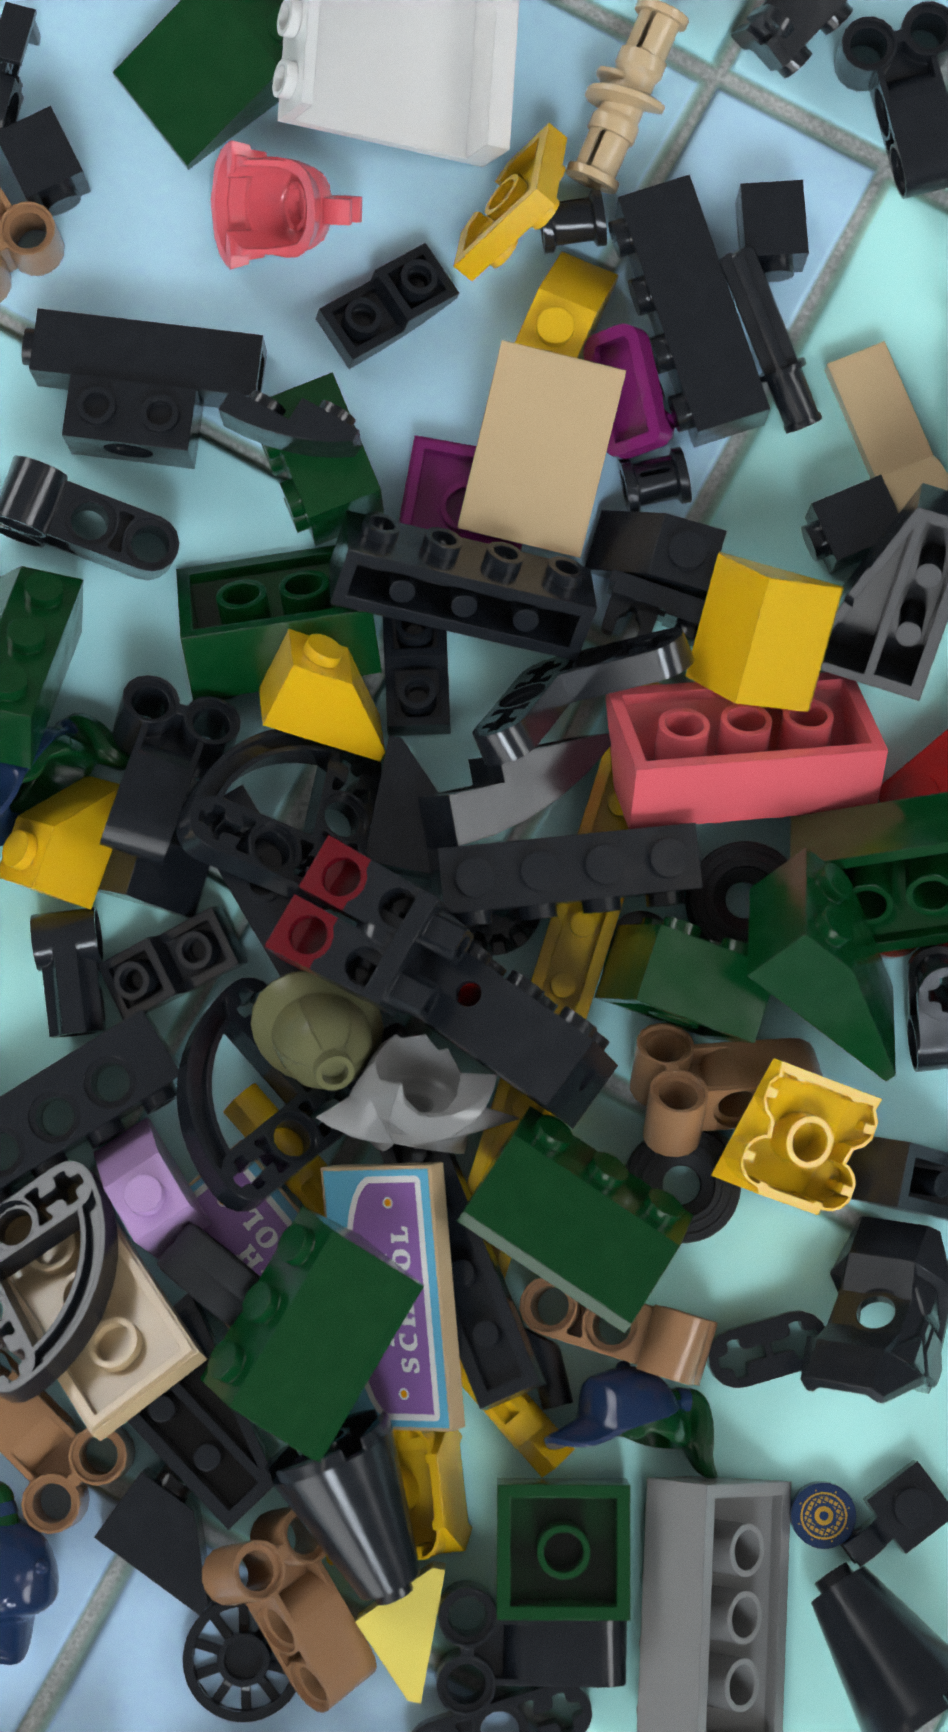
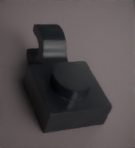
M912 1460L863 1498V1501L874 1515L855 1528L850 1537L840 1546L853 1564L857 1563L859 1567L879 1554L891 1540L894 1541L902 1553L907 1554L948 1522V1501L920 1463Z

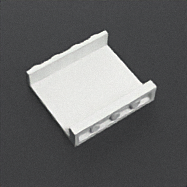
M284 0L277 19V32L279 36H283L282 59L275 69L272 84L273 95L279 98L277 121L484 167L510 150L520 0Z

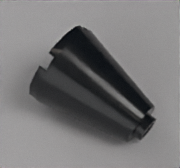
M370 1409L348 1415L320 1463L298 1452L288 1444L268 1460L264 1468L270 1482L361 1600L375 1599L377 1605H388L402 1599L413 1590L414 1587L411 1581L419 1575L420 1565L393 1426L387 1412L383 1410L378 1416L375 1409Z
M845 1562L814 1583L821 1595L815 1598L811 1605L861 1732H915L948 1709V1644L866 1566L853 1572L848 1563Z

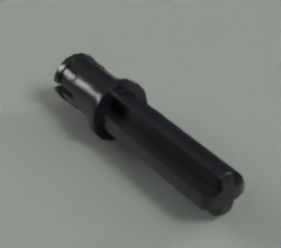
M745 246L727 253L720 259V264L763 372L759 375L761 383L767 382L776 408L782 418L785 433L798 431L820 421L822 415L817 410L802 367L807 362L805 357H797L756 250L752 246Z

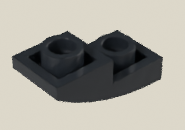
M424 243L374 270L369 282L319 308L315 319L348 369H351L422 325L456 300L460 293L428 245Z
M232 387L218 409L224 427L246 438L283 451L314 457L347 458L356 457L362 447L360 431L353 427L356 422L355 418L341 407L326 400H322L318 407L302 397L291 417L287 419L283 417L286 409L268 395L252 390L248 397Z
M383 616L388 736L451 734L447 631Z
M220 905L210 907L160 935L147 937L98 965L106 986L124 1020L140 1009L148 1013L241 967L248 963V960Z

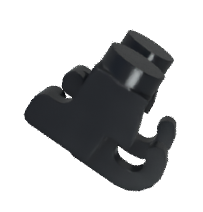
M765 0L760 7L755 8L747 16L748 23L740 25L731 34V37L742 49L753 51L770 71L777 70L786 79L798 71L811 57L812 52L806 44L819 30L825 35L833 32L850 16L853 8L847 0Z

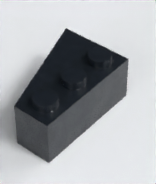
M922 483L842 586L844 589L821 667L822 671L920 701L948 622V490Z
M187 1293L173 1307L207 1357V1360L127 1422L229 1530L274 1487L264 1468L271 1457L255 1423L228 1407L200 1380L208 1366L210 1355L218 1345V1342L200 1303Z

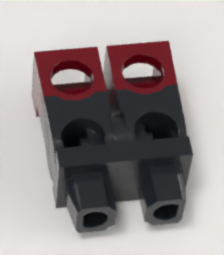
M328 835L299 888L315 902L357 922V925L354 927L294 894L266 942L265 947L281 960L339 987L392 1016L396 1010L412 1016L425 1020L428 1019L440 999L443 988L419 974L421 966L430 951L457 965L472 943L474 935L451 915L452 912L438 897L420 889L406 879Z

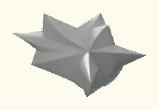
M426 1034L404 1038L394 1035L381 1043L370 1057L349 1097L315 1117L327 1126L351 1137L369 1141L377 1150L386 1151L393 1144L457 1154L465 1153L469 1134L521 1119L486 1107L494 1090L498 1074L461 1073L449 1049L438 1050Z

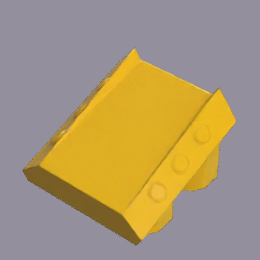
M773 1058L711 1176L815 1215H820L822 1210L833 1212L842 1209L850 1202L856 1186L855 1175L847 1163L854 1150L865 1147L872 1141L878 1125L876 1110L882 1099Z
M393 1430L418 1560H425L443 1553L466 1551L473 1527L468 1522L460 1450L461 1433L459 1430L453 1432ZM326 1555V1562L330 1566L334 1565L332 1561L329 1559V1557Z

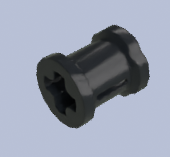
M600 189L590 190L586 198L560 201L553 217L540 229L545 254L554 253L556 246L594 241L597 247L607 246L606 219Z
M680 446L670 448L669 455L635 463H632L629 459L618 460L621 488L628 511L640 512L641 506L678 499L682 504L692 501L689 472Z

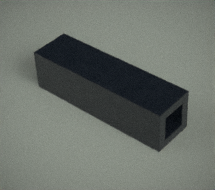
M37 308L35 328L26 327L24 331L21 357L22 364L29 366V371L39 387L68 390L70 374L72 373L197 389L202 406L219 408L232 387L248 397L252 390L262 392L267 349L263 335Z

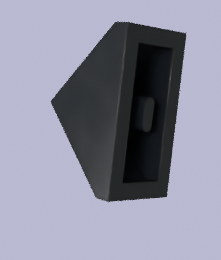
M172 843L168 847L162 866L113 849L98 892L190 919L197 914L211 866L188 855L182 847Z

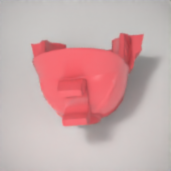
M231 140L221 149L215 163L211 192L214 238L219 254L230 270L248 265L250 260L263 258L265 255L287 258L299 257L305 251L313 249L325 239L330 225H352V222H362V196L332 195L325 175L316 168L298 160L267 157V153L264 151L253 150L249 144Z

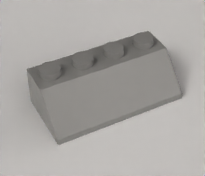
M701 1476L647 1478L641 1635L639 1640L640 1664L637 1732H783L791 1481L722 1477L708 1479Z

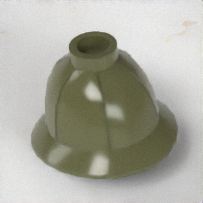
M305 970L285 974L266 986L259 993L252 1008L250 1023L254 1041L261 1055L274 1068L284 1075L296 1079L302 1085L326 1090H339L353 1082L364 1071L370 1057L382 1043L384 1032L382 1015L379 1008Z

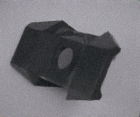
M862 1216L858 1219L830 1271L838 1296L825 1328L818 1336H806L800 1380L808 1391H815L821 1387L862 1394L881 1404L913 1389L917 1392L929 1394L932 1387L934 1388L938 1384L942 1373L941 1352L948 1325V1262L941 1232L927 1225ZM884 1302L890 1304L895 1309L894 1318L883 1327L868 1328L860 1323L861 1310L871 1303Z

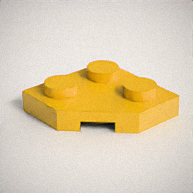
M548 123L507 162L495 180L499 187L486 205V216L479 211L474 212L461 231L453 267L469 280H475L489 266H492L494 269L500 267L515 250L518 239L531 227L534 230L541 229L549 222L558 209L560 201L557 199L559 182L566 170L563 160L568 138L551 123Z

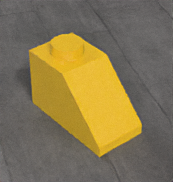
M561 252L539 286L515 343L583 359L584 345L588 338L595 333L619 275Z
M288 629L259 687L262 725L381 762L386 752L381 717L348 647L341 646L332 638L322 634L307 635Z
M91 776L84 777L18 815L13 830L6 839L2 849L0 878L52 898L91 910L113 850L99 844L120 784Z

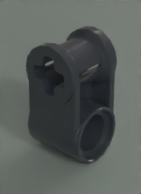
M943 943L920 947L913 952L907 963L906 974L909 1004L907 1037L910 1058L915 1072L948 1069V945Z

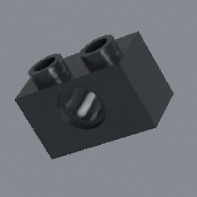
M71 373L62 437L71 454L195 469L203 407L197 389Z

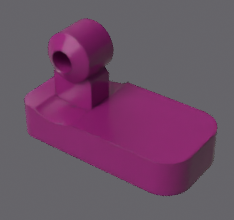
M618 324L590 336L584 345V360L626 370L607 453L611 456L630 459L665 446L674 437L675 425L671 414L663 405V394L647 333L629 324Z

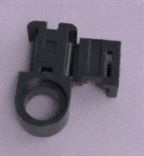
M6 1L0 18V129L17 122L24 99L21 92L23 84L18 76L28 43L39 46L41 34L35 21L37 16L36 9Z

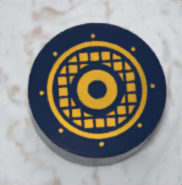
M814 1481L801 1487L792 1498L790 1523L797 1536L806 1544L819 1549H830L844 1543L852 1534L856 1524V1508L849 1494L838 1485L828 1481Z

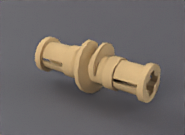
M637 0L634 9L638 16L626 44L621 46L616 57V68L601 65L596 71V76L600 83L590 84L584 96L587 101L598 109L593 112L587 128L589 131L576 161L568 163L565 173L571 179L590 189H600L601 192L606 194H616L620 185L616 177L628 148L634 145L639 133V123L643 113L662 115L665 110V105L651 94L667 67L665 61L677 33L686 30L689 19L677 8L659 0Z

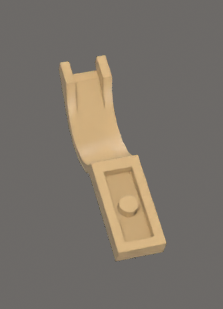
M885 341L828 363L824 370L869 477L871 479L882 475L898 513H900L922 483L948 490V473L939 459L933 455Z

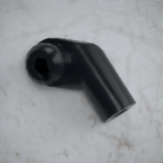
M524 1327L546 1383L537 1388L542 1410L574 1403L560 1347L555 1342Z

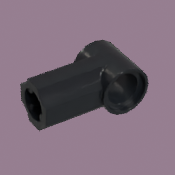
M92 907L91 910L80 908L31 915L30 933L36 968L38 971H42L49 1037H74L105 1032L106 1017L98 965L103 963L104 954L97 908Z

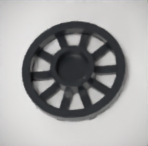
M215 1603L206 1609L195 1621L184 1644L183 1671L191 1693L206 1710L229 1721L253 1722L278 1712L296 1693L289 1681L280 1695L265 1676L267 1670L285 1674L279 1661L271 1659L273 1651L265 1641L260 1628L257 1629L256 1633L249 1631V1609L246 1604L232 1606ZM239 1607V1631L233 1633L219 1613ZM210 1620L225 1639L222 1645L198 1638ZM195 1648L218 1655L217 1662L196 1670L193 1660ZM220 1672L224 1680L213 1697H210L199 1680ZM258 1683L271 1702L265 1706L252 1709L251 1686ZM232 1685L241 1687V1709L226 1707L221 1704V1701Z

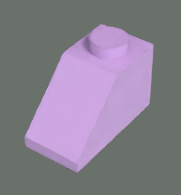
M148 1117L93 1152L103 1189L132 1239L155 1258L159 1259L165 1250L174 1243L182 1229L190 1222L193 1225L196 1224L201 1229L212 1224Z

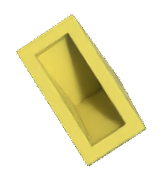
M432 1561L420 1569L419 1575L411 1581L414 1588L407 1596L382 1606L377 1605L375 1601L357 1613L355 1623L407 1701L421 1704L446 1569V1563Z

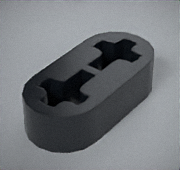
M795 1310L726 1329L713 1338L707 1366L713 1377L723 1385L732 1388L749 1387L802 1371L803 1358H798V1355L792 1349L773 1353L770 1342L789 1336V1324L798 1321L801 1329L813 1330L815 1336H818L825 1326L815 1315ZM731 1340H737L738 1345L743 1349L761 1345L764 1356L748 1360L745 1363L746 1374L736 1377L735 1372L730 1367L721 1368L718 1358L727 1354L728 1348L726 1343Z

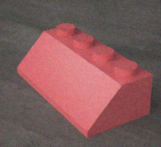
M820 672L808 712L735 704L697 682L645 685L606 694L614 790L628 829L687 823L706 824L784 818L878 803L888 748L856 681L828 672Z

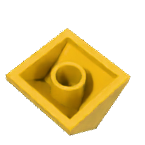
M719 552L692 648L695 660L687 669L685 676L735 704L808 712L844 587Z

